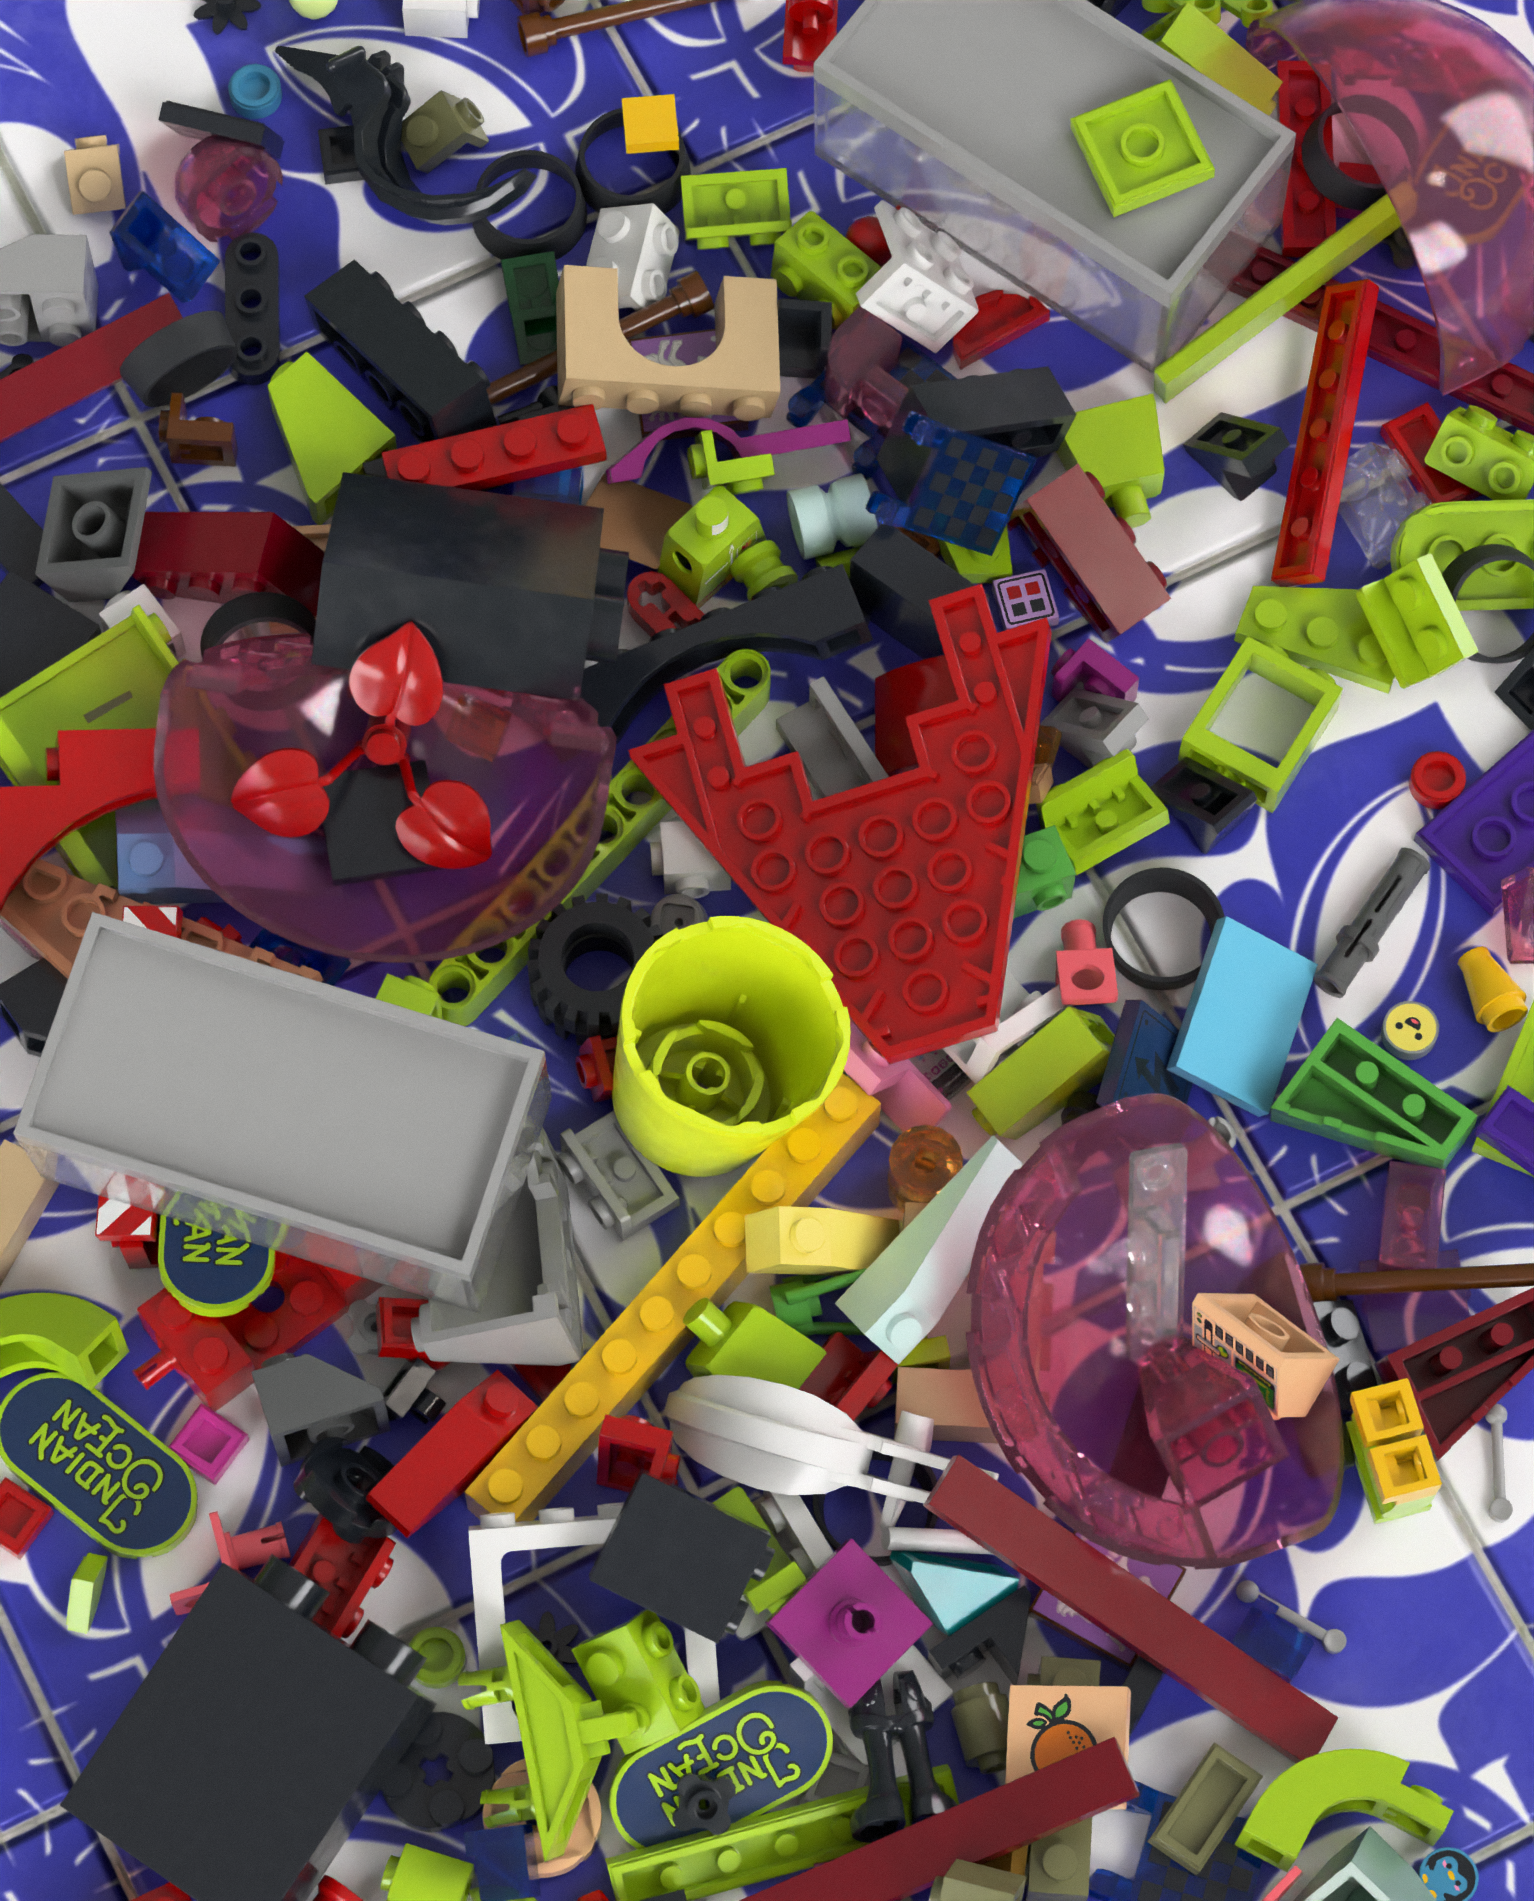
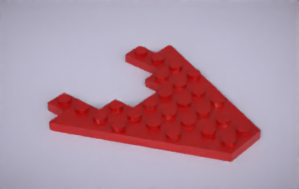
M982 583L928 600L958 700L905 717L919 768L813 800L803 761L798 751L746 767L721 675L717 668L664 684L677 735L628 750L634 765L768 923L800 939L828 966L833 974L831 980L840 996L843 1007L848 1009L849 1018L889 1065L996 1032L999 1026L1052 631L1046 617L997 633Z

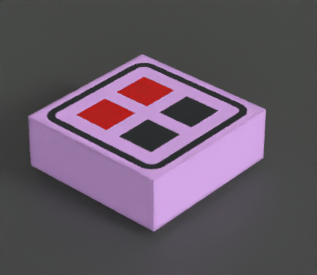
M1045 569L993 580L992 591L1004 631L1046 617L1050 627L1058 625L1059 614Z

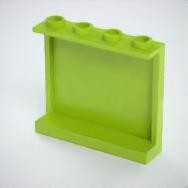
M140 605L132 608L131 615L0 698V767L13 786L57 785V781H46L45 750L46 748L55 747L58 730L194 728L196 784L192 795L182 797L230 811H235L231 803V796L239 777L256 760L247 750L242 753L238 752L228 737L233 732V728L227 717L216 704L210 708L207 706L197 689L202 687V682L196 671L185 658L179 662L176 660L166 645L172 641L167 628L155 613L147 616ZM128 691L131 692L132 698L90 723L83 716ZM115 811L70 833L55 846V849L73 876L95 885L101 883L116 890L118 888Z

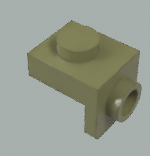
M442 90L404 119L402 123L401 141L415 167L427 174L464 144L470 143L482 148L489 142V139L481 127L484 123V117L478 107L466 97L460 99Z

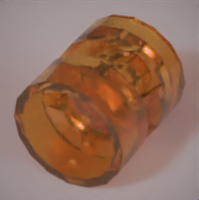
M921 1125L906 1130L893 1143L889 1156L887 1188L889 1198L899 1211L904 1213L905 1202L930 1203L962 1169L963 1156L961 1147L953 1135L940 1127Z

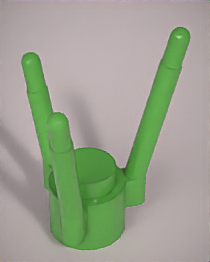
M867 1268L820 1282L816 1281L827 1276L795 1275L783 1278V1283L769 1286L776 1317L804 1336L814 1334L832 1335L837 1332L843 1335H864L853 1322H813L812 1317L823 1314L818 1295L852 1285Z

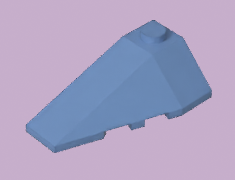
M182 796L147 800L115 811L118 893L143 904L144 901L150 904L342 899L341 885L333 886L325 838L311 834L293 838L281 837L262 829L240 813Z

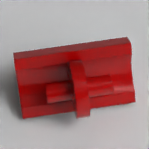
M786 0L783 64L793 65V69L798 72H814L813 63L837 35L838 0Z

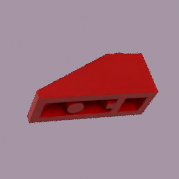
M497 1369L462 1397L368 1493L366 1500L406 1538H409L464 1493L537 1410L538 1406Z

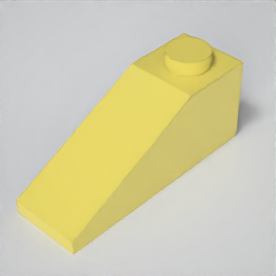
M777 1206L745 1215L747 1273L839 1276L868 1268L900 1234L899 1220L831 1208Z

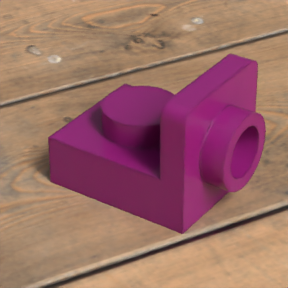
M1089 638L1076 652L1072 648L1064 652L1051 670V675L1054 676L1051 696L1058 702H1061L1080 681L1083 683L1084 690L1132 702L1137 698L1139 677Z

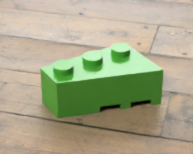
M1339 1018L1335 1019L1271 1106V1121L1440 1173H1443L1473 1132L1477 1120V1114Z

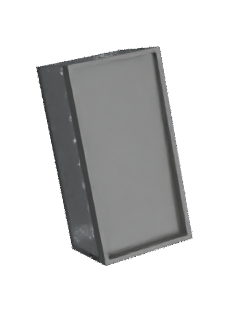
M865 0L813 63L815 155L893 206L900 205V207L909 209L919 218L924 226L933 232L938 233L942 231L957 243L961 250L1153 375L1156 367L1189 343L1234 285L1238 277L1241 276L1282 223L1296 133L1087 0ZM1171 79L1215 168V177L1113 217L1070 128V118Z
M92 912L13 1134L42 1178L480 1314L536 1148L552 1094L545 1052L543 1050Z

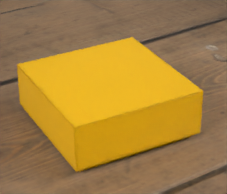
M674 94L622 98L626 154L679 150Z

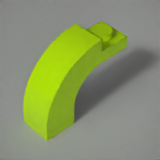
M28 1293L0 1299V1379L16 1371L44 1368L58 1371L91 1391L129 1352L117 1318L89 1301L58 1293Z
M1368 1749L1332 1750L1308 1757L1280 1774L1259 1798L1234 1845L1288 1872L1298 1857L1310 1830L1321 1820L1334 1814L1343 1812L1366 1813L1434 1846L1444 1833L1454 1811L1442 1805L1443 1800L1433 1791L1418 1785H1412L1409 1788L1401 1784L1410 1762L1387 1753Z

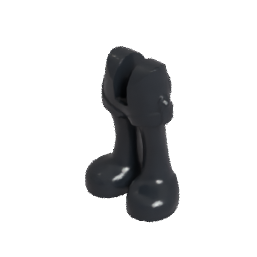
M913 1670L896 1671L893 1674V1702L896 1715L886 1716L880 1679L848 1710L850 1729L855 1737L863 1740L870 1777L867 1799L854 1811L849 1822L852 1837L859 1842L872 1843L904 1829L906 1825L904 1805L896 1781L892 1740L900 1742L906 1764L910 1792L908 1808L910 1826L957 1806L951 1797L941 1791L933 1774L926 1732L934 1725L932 1704L924 1696Z

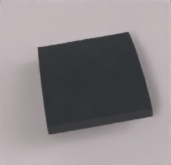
M12 570L9 571L0 583V698L102 634L99 624Z

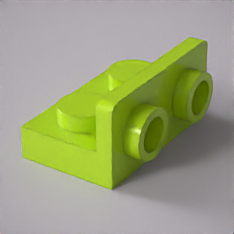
M1431 553L1411 561L1385 578L1365 585L1356 591L1357 599L1400 687L1403 689L1437 676L1479 652Z

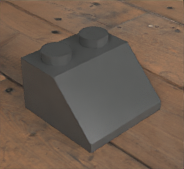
M147 467L53 476L35 575L69 603L111 599L120 593L135 571L152 471Z
M293 1353L279 1354L265 1360L261 1364V1369L251 1372L281 1467L304 1460L312 1447L318 1441L325 1438L339 1437L347 1439L343 1445L346 1446L391 1431L381 1388L309 1354L297 1357Z

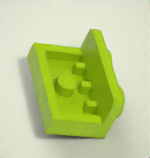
M787 168L680 177L685 241L697 240V250L728 248L729 237L750 236V246L775 244V241L782 233H785L792 227Z
M809 211L775 241L770 276L773 279H777L779 289L790 297L796 296L799 300L832 302V329H835L849 340L863 328L866 310L860 306L856 293L882 267L819 215Z
M1469 405L1467 410L1459 406L1447 414L1425 457V463L1493 500H1526L1534 485V436L1521 430H1516L1514 435L1495 425L1498 419L1493 414L1474 405Z
M712 430L699 432L694 436L695 444L687 448L691 479L701 478L703 490L722 485L726 486V489L733 495L757 492L760 489H764L762 480L775 475L771 453L717 462Z
M1129 749L1119 752L1114 757L1099 761L1093 768L1064 784L1052 787L1043 802L1036 803L1041 830L1053 825L1056 826L1076 876L1170 823L1168 809L1138 775L1136 758Z
M648 1609L639 1612L623 1624L580 1642L571 1649L596 1699L601 1700L604 1714L628 1709L636 1710L639 1732L617 1738L625 1755L681 1732L694 1722L705 1709L701 1701L698 1685L687 1674L674 1648L673 1638L669 1629L660 1621L656 1613Z

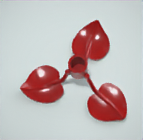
M411 621L403 624L389 636L369 646L354 662L349 679L350 691L357 705L371 715L362 740L356 741L353 748L328 773L318 777L317 761L313 754L307 750L299 748L273 750L258 758L242 773L231 796V803L234 809L262 829L281 837H301L316 830L327 817L330 800L322 787L333 783L360 755L365 754L368 759L376 764L391 765L397 763L400 766L406 793L413 805L400 812L396 819L395 828L403 847L413 857L435 867L461 869L484 863L493 853L489 811L483 798L474 788L462 781L447 779L430 784L423 792L422 797L417 792L410 766L411 756L406 752L411 734V725L425 724L437 713L443 698L444 686L441 669L431 645L420 629Z

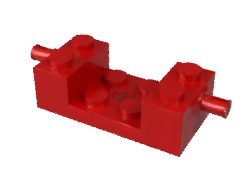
M277 1222L275 1266L269 1286L276 1287L284 1293L282 1305L275 1311L261 1312L250 1302L249 1307L236 1314L223 1317H208L190 1312L179 1304V1300L174 1298L170 1291L168 1292L166 1288H163L137 1308L143 1329L159 1347L160 1351L138 1368L133 1369L132 1372L138 1381L141 1382L142 1386L149 1390L152 1385L172 1370H175L182 1376L202 1403L216 1412L254 1383L251 1372L261 1369V1364L265 1360L279 1354L296 1352L345 1315L353 1302L366 1299L394 1278L391 1257Z

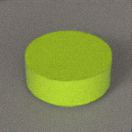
M426 1628L417 1633L409 1643V1646L427 1658L414 1678L425 1687L432 1689L448 1687L458 1680L459 1674L465 1669L466 1654L463 1643L453 1631L447 1628Z

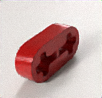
M653 571L641 573L628 586V612L633 620L650 637L662 630L677 628L674 625L675 622L682 629L700 622L701 617L704 615L662 573ZM646 591L649 595L654 596L660 592L661 606L665 613L663 614L651 602L643 607L642 593Z

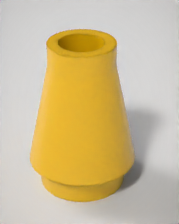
M1487 947L1473 948L1459 958L1458 966L1463 973L1475 1018L1479 1024H1484L1490 1032H1501L1515 1026L1526 1016L1528 1008L1525 1005L1526 993L1496 962Z

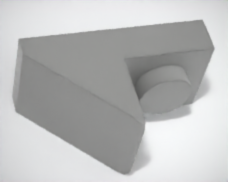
M1073 688L1039 726L1047 736L1091 769L1096 763L1105 758L1114 757L1125 749L1131 751L1137 743L1135 734L1149 718L1139 703Z

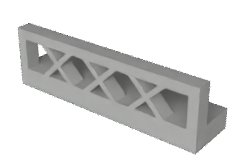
M824 676L809 684V702L776 719L777 731L791 752H799L806 775L820 798L889 777Z

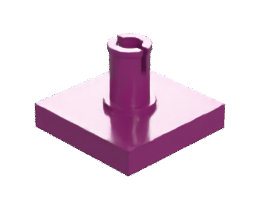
M852 1538L847 1539L765 1621L767 1626L846 1708H851L933 1625L932 1621Z

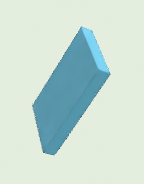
M1228 916L1217 919L1166 1070L1258 1117L1269 1114L1318 964Z

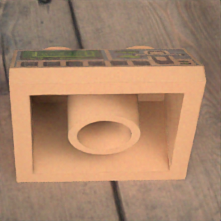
M1198 1293L1192 1302V1352L1209 1364L1207 1368L1208 1373L1225 1385L1231 1387L1238 1386L1252 1397L1249 1401L1250 1405L1270 1419L1280 1420L1281 1417H1306L1340 1359L1255 1294Z

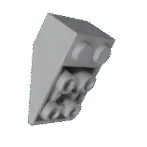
M32 234L0 248L1 344L20 346L26 342H51L57 346L64 347L96 330L99 285L87 235Z

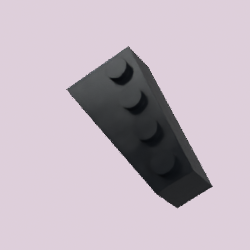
M354 259L304 295L315 329L358 376L365 372L370 386L389 411L398 406L401 415L412 428L410 429L411 435L419 444L498 426L486 390L490 387V382L481 367L472 360L465 363L458 356L451 340L440 330L433 333L426 326L422 315L411 302L405 301L402 304L395 298L390 285L380 273L374 271L370 274Z

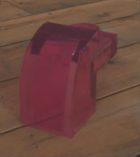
M861 306L840 325L830 341L824 378L825 393L830 405L843 419L858 405L872 423L878 426H886L890 429L909 390L888 374L898 364L902 335Z

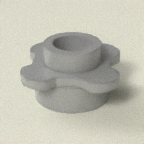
M357 1300L348 1309V1316L353 1321V1334L348 1339L349 1349L358 1356H363L367 1353L378 1355L377 1332L371 1330L372 1324L376 1323V1304H368L365 1300Z

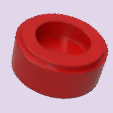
M1441 751L1422 755L1413 765L1409 777V789L1412 796L1418 803L1430 809H1444L1463 792L1466 783V772L1461 762L1453 755Z

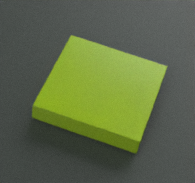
M1171 79L1070 118V128L1113 217L1215 177V168Z

